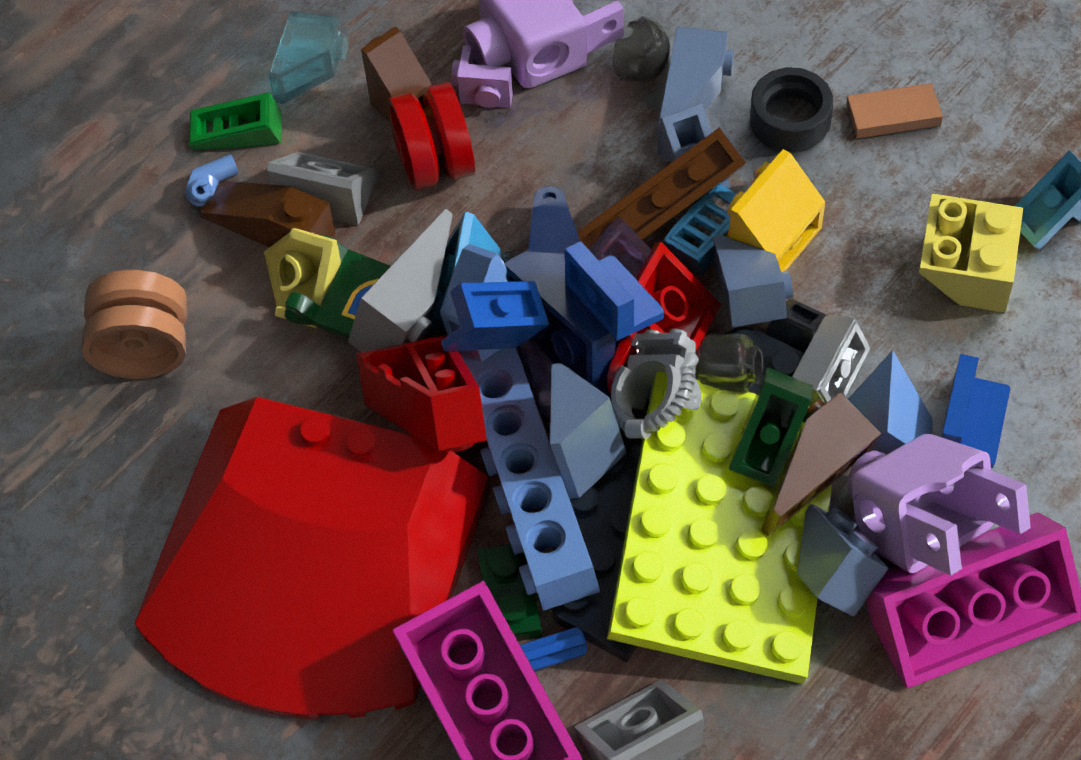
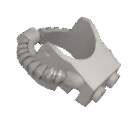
M649 329L643 334H635L631 346L639 349L638 355H629L628 366L621 365L614 377L611 404L617 424L625 431V435L628 438L647 439L652 431H658L660 427H666L668 422H673L675 416H679L682 413L680 411L682 408L697 410L701 404V390L695 378V366L699 362V358L695 354L696 342L687 337V333L680 329H670L669 333H661ZM656 372H666L668 387L661 404L652 413L646 415L645 419H636L632 414V409L643 410L645 408L648 390Z

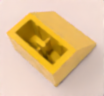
M782 149L771 163L768 161L764 162L757 171L750 188L745 193L743 191L737 193L727 211V214L730 216V226L726 237L774 253L781 272L786 271L821 230L825 209L824 199L791 153Z

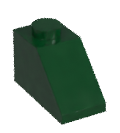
M767 367L746 418L729 470L775 487L812 401L813 385Z

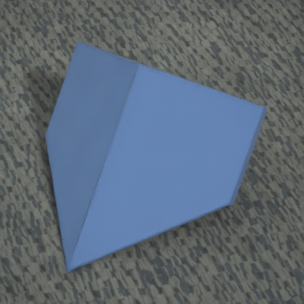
M892 350L848 398L882 433L870 451L875 450L885 454L896 450L923 434H932L933 419Z

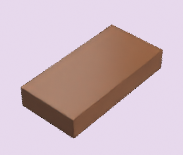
M932 83L847 96L846 106L856 139L941 126L943 115Z

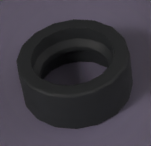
M785 67L769 72L758 80L752 90L750 125L755 136L765 145L779 151L784 149L797 152L812 148L825 138L831 126L833 94L828 83L818 74L803 68ZM786 96L798 97L811 103L817 109V114L809 120L797 123L784 122L766 111V105L778 98Z

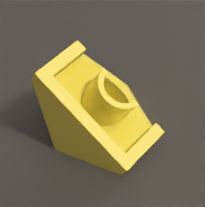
M294 228L264 251L277 306L275 316L286 319L285 302L292 292L301 293L321 306L341 265L337 240Z

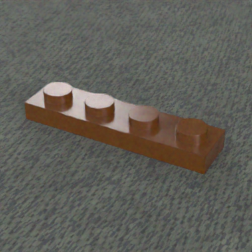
M719 127L578 230L579 240L598 260L608 256H614L618 260L745 167L746 162Z

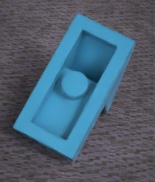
M1070 150L1015 205L1016 207L1023 208L1020 232L1034 247L1041 249L1072 217L1081 221V160Z

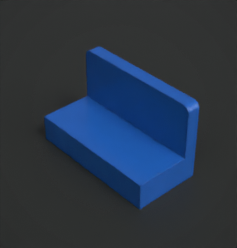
M582 242L565 248L566 285L617 341L664 318V309L616 257L608 256L598 260Z
M536 282L460 283L450 291L461 327L442 340L441 344L445 352L507 349L520 346L549 325Z
M960 354L941 437L987 452L992 469L997 458L1010 386L975 378L979 358Z

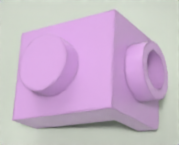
M463 45L461 59L453 61L451 83L452 86H458L460 104L480 105L488 108H511L513 96L511 67L474 64L472 46Z

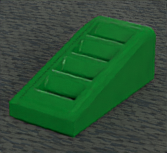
M269 92L190 110L189 146L192 150L268 146L282 142L281 108ZM242 120H247V124L242 125ZM225 121H229V128L225 129ZM207 122H213V132L207 133Z

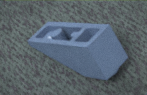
M676 27L660 118L701 103L704 110H706L721 93L723 76L732 75L734 50H727L728 32ZM659 121V126H658V154L662 155V151H661V135H660V121Z

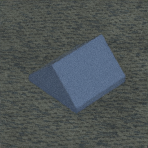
M562 363L552 364L550 445L569 499L580 498L627 453L610 398Z

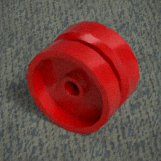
M446 81L426 87L423 98L426 116L418 98L410 92L388 98L394 142L413 190L419 191L437 186L440 175L438 159L444 173L453 181L475 175V159L469 132L460 103L450 82Z

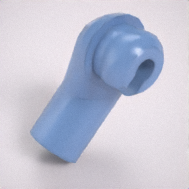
M228 154L193 169L185 191L190 203L197 206L205 205L211 196L214 195L220 181L239 174L232 155Z

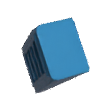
M721 184L702 197L674 225L662 241L683 265L701 276L715 259L713 237L726 236L730 226V216L727 214V211L715 205V203L720 198L730 204L736 193ZM708 212H711L723 219L724 222L719 225L707 218L706 215ZM700 224L713 233L707 236L696 228ZM689 237H692L702 243V245L697 248L687 242Z

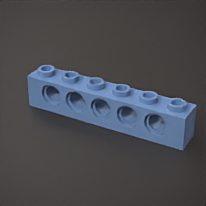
M500 349L483 362L462 354L461 357L480 389L486 437L489 447L480 449L489 477L498 474L502 484L493 487L501 515L511 513L515 523L506 526L514 555L524 552L528 563L519 567L527 594L538 593L544 611L600 592L588 550L517 349ZM522 470H528L525 473L517 474ZM543 508L538 512L529 513L533 509ZM557 547L553 552L541 553L547 548Z

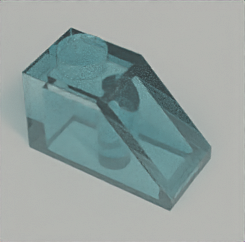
M290 11L269 73L273 98L277 103L284 104L335 76L339 60L344 61L348 52V36L342 34L340 17Z

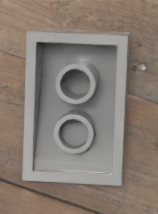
M447 209L432 222L361 298L348 339V343L360 352L422 340L431 328L432 322L428 318L435 301L453 216Z

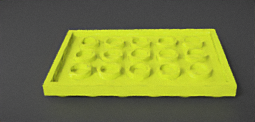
M656 372L652 383L647 415L652 413L665 397L668 387L666 372ZM697 380L701 390V404L697 410L682 408L680 410L682 413L679 416L676 415L673 422H668L666 427H660L658 431H652L649 438L642 439L607 639L803 684L808 677L818 599L797 575L805 513L811 504L829 513L832 484L768 537L761 529L785 464L775 487L729 470L733 454L756 394ZM802 422V424H801V426H800V429H799L798 433L800 432L801 428H802L803 425H804L803 422Z

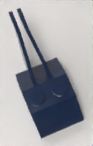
M554 186L542 187L534 194L528 251H524L504 263L507 269V282H536L549 323L547 327L525 341L523 345L549 369L552 370V364L562 363L605 395L611 397V393L608 392L607 374L620 340L617 341L566 285L565 248L580 242L564 192Z

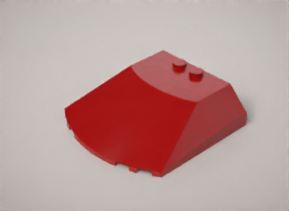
M254 397L220 409L180 504L134 624L146 642L148 641L161 654L164 661L176 671L179 669L187 676L196 680L200 687L215 695L257 711L305 719H319V715L348 714L349 718L366 717V712L392 706H395L397 710L415 704L421 685L406 659L393 629L452 598L490 491L489 478L453 451L446 449L438 451L414 435L261 397Z

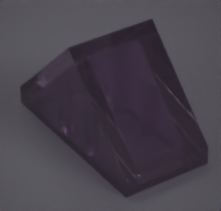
M617 216L589 251L598 260L608 256L616 257L631 275L636 278L651 249L623 219Z

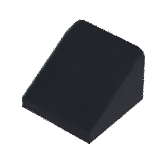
M791 298L786 301L787 318L770 321L766 335L805 353L823 318L828 315Z

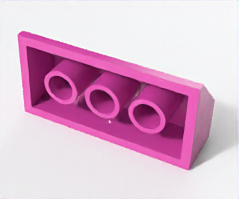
M1037 512L1029 515L1031 528L1022 534L1015 533L1001 526L987 531L959 547L962 569L951 576L929 565L916 573H909L898 566L888 569L866 599V604L872 626L903 685L907 689L1081 621V587L1066 527Z

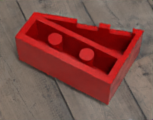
M449 335L356 353L365 406L438 451L445 449L448 451H463L472 447L474 443L487 441L479 385L458 351L445 352L443 350L441 341Z

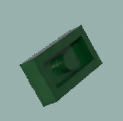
M511 544L477 549L482 581L489 588L517 641L541 638L542 631L535 593L527 594L519 570L520 566L528 564L524 552L514 555Z

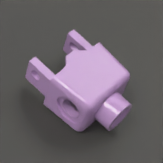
M479 0L480 20L463 28L464 42L466 45L472 46L473 59L476 65L503 66L506 64L507 67H511V73L521 86L533 88L586 67L588 53L624 37V8L617 0L582 16L572 0Z
M923 434L888 454L875 450L865 453L857 459L848 477V493L854 505L857 531L867 536L878 546L875 554L909 573H916L929 565L951 576L962 569L959 547L988 531L994 524L1018 534H1022L1031 528L1026 484L992 471L990 457L987 452L933 434Z

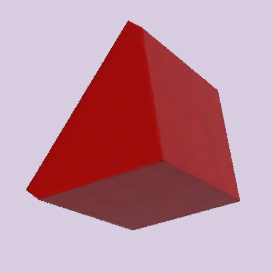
M662 242L654 245L635 279L664 309V318L637 331V334H643L649 329L661 333H669L670 329H680L687 333V337L696 342V353L721 303Z

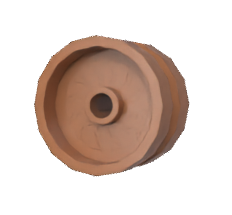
M122 270L99 276L88 285L85 294L84 317L86 322L82 331L81 346L85 361L98 371L115 377L130 379L154 378L172 372L182 364L186 355V332L184 325L187 320L188 300L185 290L173 279L156 272Z

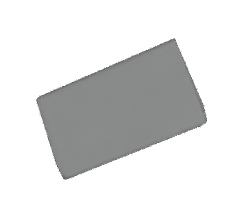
M833 315L825 316L792 377L813 385L810 405L819 399L826 404L838 393L841 392L844 396L848 393L870 350V346L856 319Z

